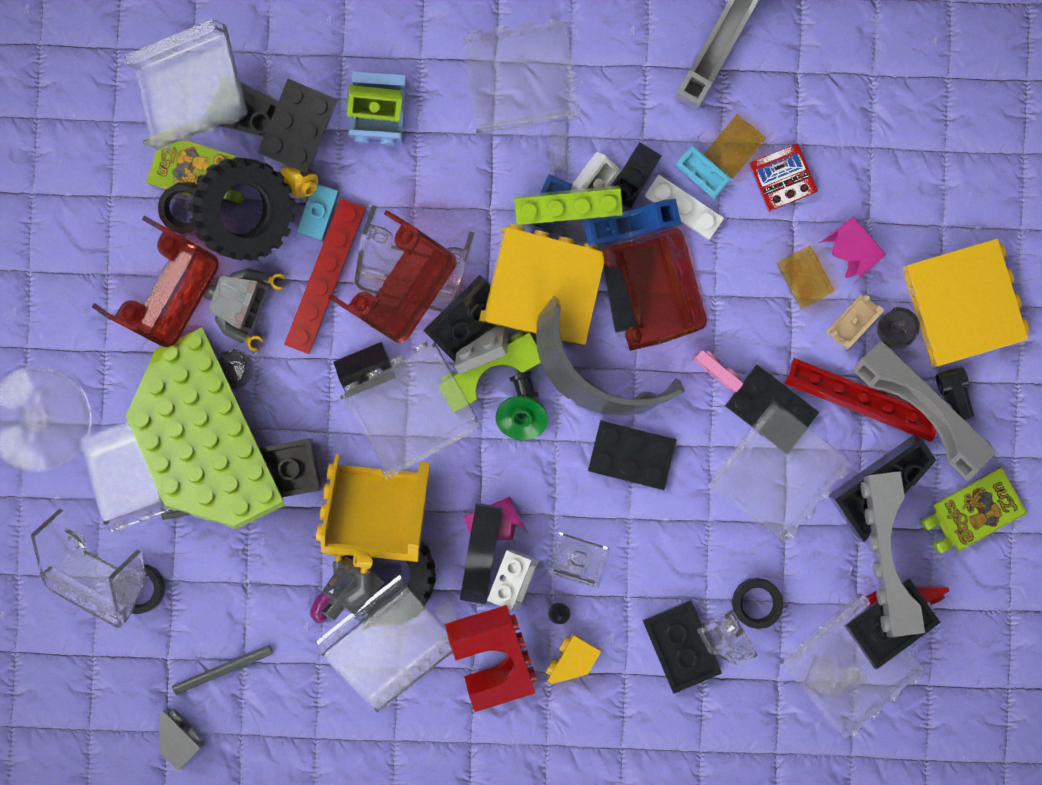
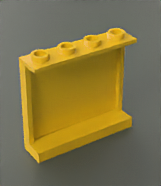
M509 224V227L500 228V232L503 233L486 309L481 310L479 321L536 334L538 316L551 298L555 296L559 299L561 305L559 316L561 341L585 345L606 252L599 251V246L597 245L588 246V243H584L583 246L575 245V240L559 236V240L549 238L550 233L534 230V234L524 232L525 227L516 224Z
M998 238L902 267L932 367L1028 340L1029 326L1026 319H1022L1019 310L1022 308V303L1019 295L1014 293L1012 287L1014 283L1013 273L1010 268L1007 269L1004 260L1007 257L1006 250L1002 243L999 244Z
M335 454L334 464L328 465L327 480H330V484H325L324 500H327L326 505L322 504L320 510V520H323V525H318L316 532V541H321V553L354 556L356 551L366 552L373 558L418 562L429 484L430 463L419 462L418 472L339 465V454Z

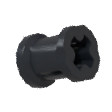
M531 371L509 377L510 381L514 383L517 396L530 398L539 396L533 387L530 377L532 375Z

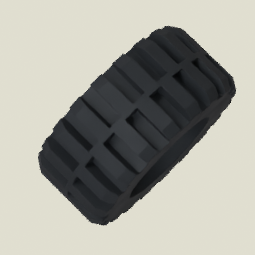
M247 158L224 159L219 161L218 165L212 164L206 169L207 173L200 175L196 180L199 184L196 189L192 188L190 196H193V202L188 203V211L192 212L193 215L190 223L192 227L196 228L197 232L195 234L198 239L206 243L205 246L211 251L235 260L242 261L246 259L251 261L257 260L258 256L266 257L272 254V248L278 249L283 244L281 241L282 237L289 236L291 229L288 228L289 222H294L295 214H291V207H296L295 199L289 196L292 189L289 184L283 182L285 177L280 172L274 171L271 165ZM238 184H248L256 188L263 202V213L259 223L253 230L245 234H236L228 230L222 221L220 212L223 197L230 188Z

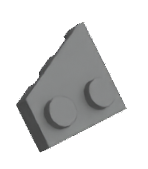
M497 325L469 345L460 349L456 353L455 368L458 373L462 374L507 355L509 329Z

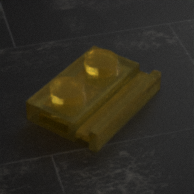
M736 114L704 155L733 179L766 137Z
M811 245L776 263L800 310L835 292Z

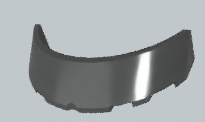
M553 296L539 314L536 326V342L541 365L556 389L566 398L573 400L578 406L601 414L629 415L655 408L685 391L681 381L675 378L671 385L661 394L642 392L634 399H626L608 394L582 377L568 360L562 346L559 331L561 309L559 299Z

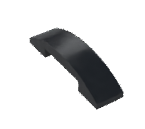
M476 503L460 600L486 604L502 507Z

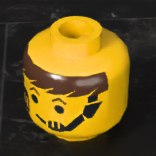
M286 164L282 166L280 173L285 177L283 182L290 185L292 189L290 194L293 197L303 198L312 195L316 191L319 177L312 167L307 174Z

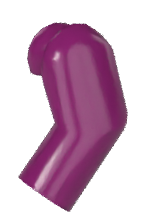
M325 594L318 595L310 609V616L316 623H323L327 619V616L321 612L330 601Z

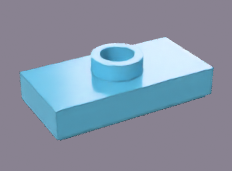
M693 145L674 165L713 200L731 181L727 174Z
M317 184L316 191L308 197L297 233L323 241L339 191Z

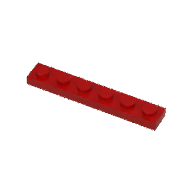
M342 198L340 199L284 345L310 354L365 213V207Z
M793 358L784 384L931 442L935 438L936 429L932 423L912 404Z

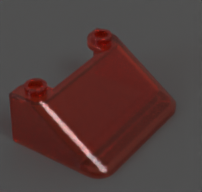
M673 228L601 249L607 267H621L637 323V325L630 327L625 332L630 351L659 345L702 330L706 326V312L687 243L681 230Z

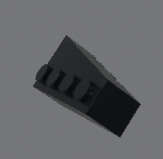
M224 75L202 122L265 136L278 100L232 76Z
M913 435L828 496L855 536L862 542H865L870 536L871 526L867 525L865 520V509H868L867 499L863 498L861 493V482H864L863 477L901 471L905 494L927 472L936 459L922 438Z

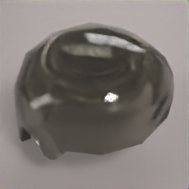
M894 307L889 313L881 317L877 326V334L885 345L892 349H904L911 345L918 336L920 322L917 315L910 309Z
M236 349L221 353L218 361L231 389L244 387L252 378L254 368L251 359L244 352Z

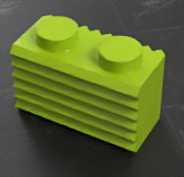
M348 85L346 113L349 118L351 116L354 118L358 116L359 119L364 117V119L369 118L370 120L372 118L375 120L379 118L381 121L383 119L385 121L390 120L391 122L394 120L396 122L400 121L401 90Z

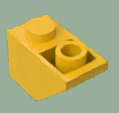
M574 633L570 638L566 636L558 649L562 652L557 661L552 659L545 671L548 674L547 682L554 684L588 675L600 655L601 649Z

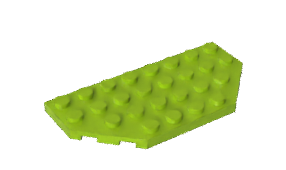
M201 327L154 350L126 414V418L166 508L182 511L210 522L215 521L227 527L238 529L285 506L283 498L204 329Z

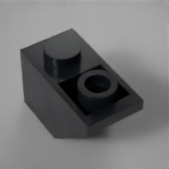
M640 142L614 186H619L621 189L622 203L630 208L662 155Z

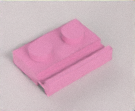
M703 350L699 351L693 358L694 362L732 393L737 392L743 385L738 380L740 376L731 368L727 367L725 369L718 363L720 360L707 350L706 353Z

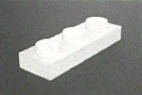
M661 175L657 176L644 196L651 203L676 199L681 223L708 241L724 219Z

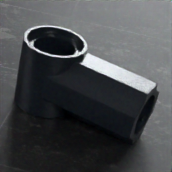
M958 367L937 373L936 384L945 401L964 420L974 417L967 391L969 389V380L965 369Z

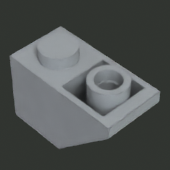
M167 707L159 714V753L179 771L205 744L201 741L203 738L194 728L189 729L183 723L184 718L175 709L170 710Z

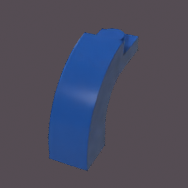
M676 199L654 202L623 212V215L583 220L588 246L621 242L682 225Z

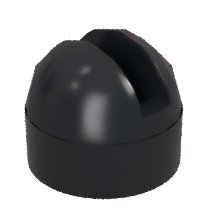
M563 603L553 604L549 608L548 617L554 624H564L570 618V609ZM556 607L561 617V620L559 621L554 611V608Z

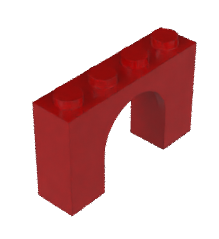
M507 605L445 624L455 660L487 651H498L507 654L506 658L498 665L464 676L468 695L475 712L536 694L533 683L538 682L533 666L528 668L529 665H532L527 649L522 651V648L526 647L522 632L516 633V630H520L516 614L510 615Z

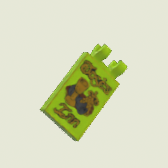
M162 133L146 183L162 189H168L182 182L198 185L199 183L196 180L200 175H205L207 173L206 169L212 164L218 165L221 160L238 157ZM229 189L223 197L221 207L224 200L242 205L245 195ZM178 193L193 198L189 193Z
M998 467L932 504L931 506L935 512L919 522L923 529L927 531L938 524L940 525L945 537L932 543L935 551L941 554L952 546L955 547L956 551H961L1027 514V511L1002 467Z

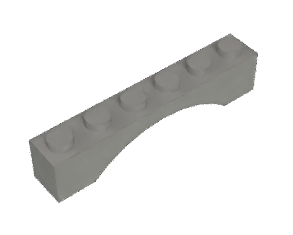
M759 0L728 1L677 91L675 99L698 110Z
M882 341L854 367L853 371L870 388L897 395L911 403L926 416L942 440L948 463L967 481L979 472L997 453L989 441L982 438L968 421L959 416L949 403L935 393L929 384L925 383L909 365L905 364L895 354L892 348L886 346Z
M901 471L868 475L863 477L864 482H861V493L863 498L867 499L868 509H865V520L867 525L871 526L872 535L869 536V546L871 552H875L876 562H873L874 577L879 579L880 589H877V600L879 605L883 606L884 616H881L882 630L887 633V637L925 633L921 605L911 597L901 583L895 570L891 553L893 522L905 498Z

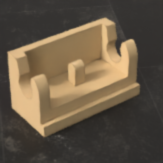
M860 294L825 332L843 350L849 349L884 312V309L879 305L873 304L870 301L871 298L867 295L863 296Z

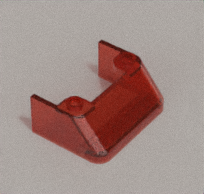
M386 210L384 215L400 226L394 240L396 246L404 251L375 296L368 292H360L354 296L349 305L332 294L328 298L392 341L401 343L411 336L455 269L457 260L456 256L447 248L410 223Z
M144 215L143 221L162 231L157 242V249L162 256L169 259L144 305L137 301L129 300L120 306L116 314L96 303L93 304L92 308L106 318L162 347H170L181 336L215 276L219 262L214 254Z

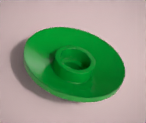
M515 396L508 398L498 406L495 419L498 428L506 436L516 440L534 439L545 431L548 424L546 409L540 402L530 397Z

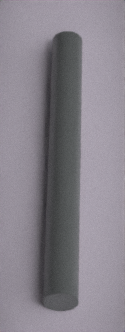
M270 645L264 646L172 685L175 695L183 693L273 654V650Z

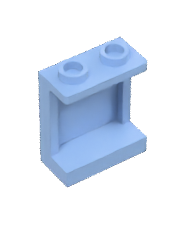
M353 72L352 83L354 86L401 90L402 105L400 121L398 122L395 120L392 122L390 120L385 121V119L381 121L379 118L377 120L374 118L371 120L369 118L364 119V117L359 119L358 116L356 118L351 116L349 137L354 139L355 143L370 144V140H380L382 145L395 146L396 142H402L406 76Z

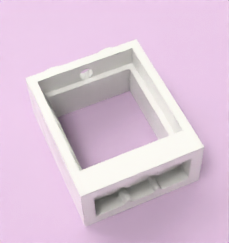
M506 550L487 601L499 606L507 605L511 611L520 609L539 559L516 550Z

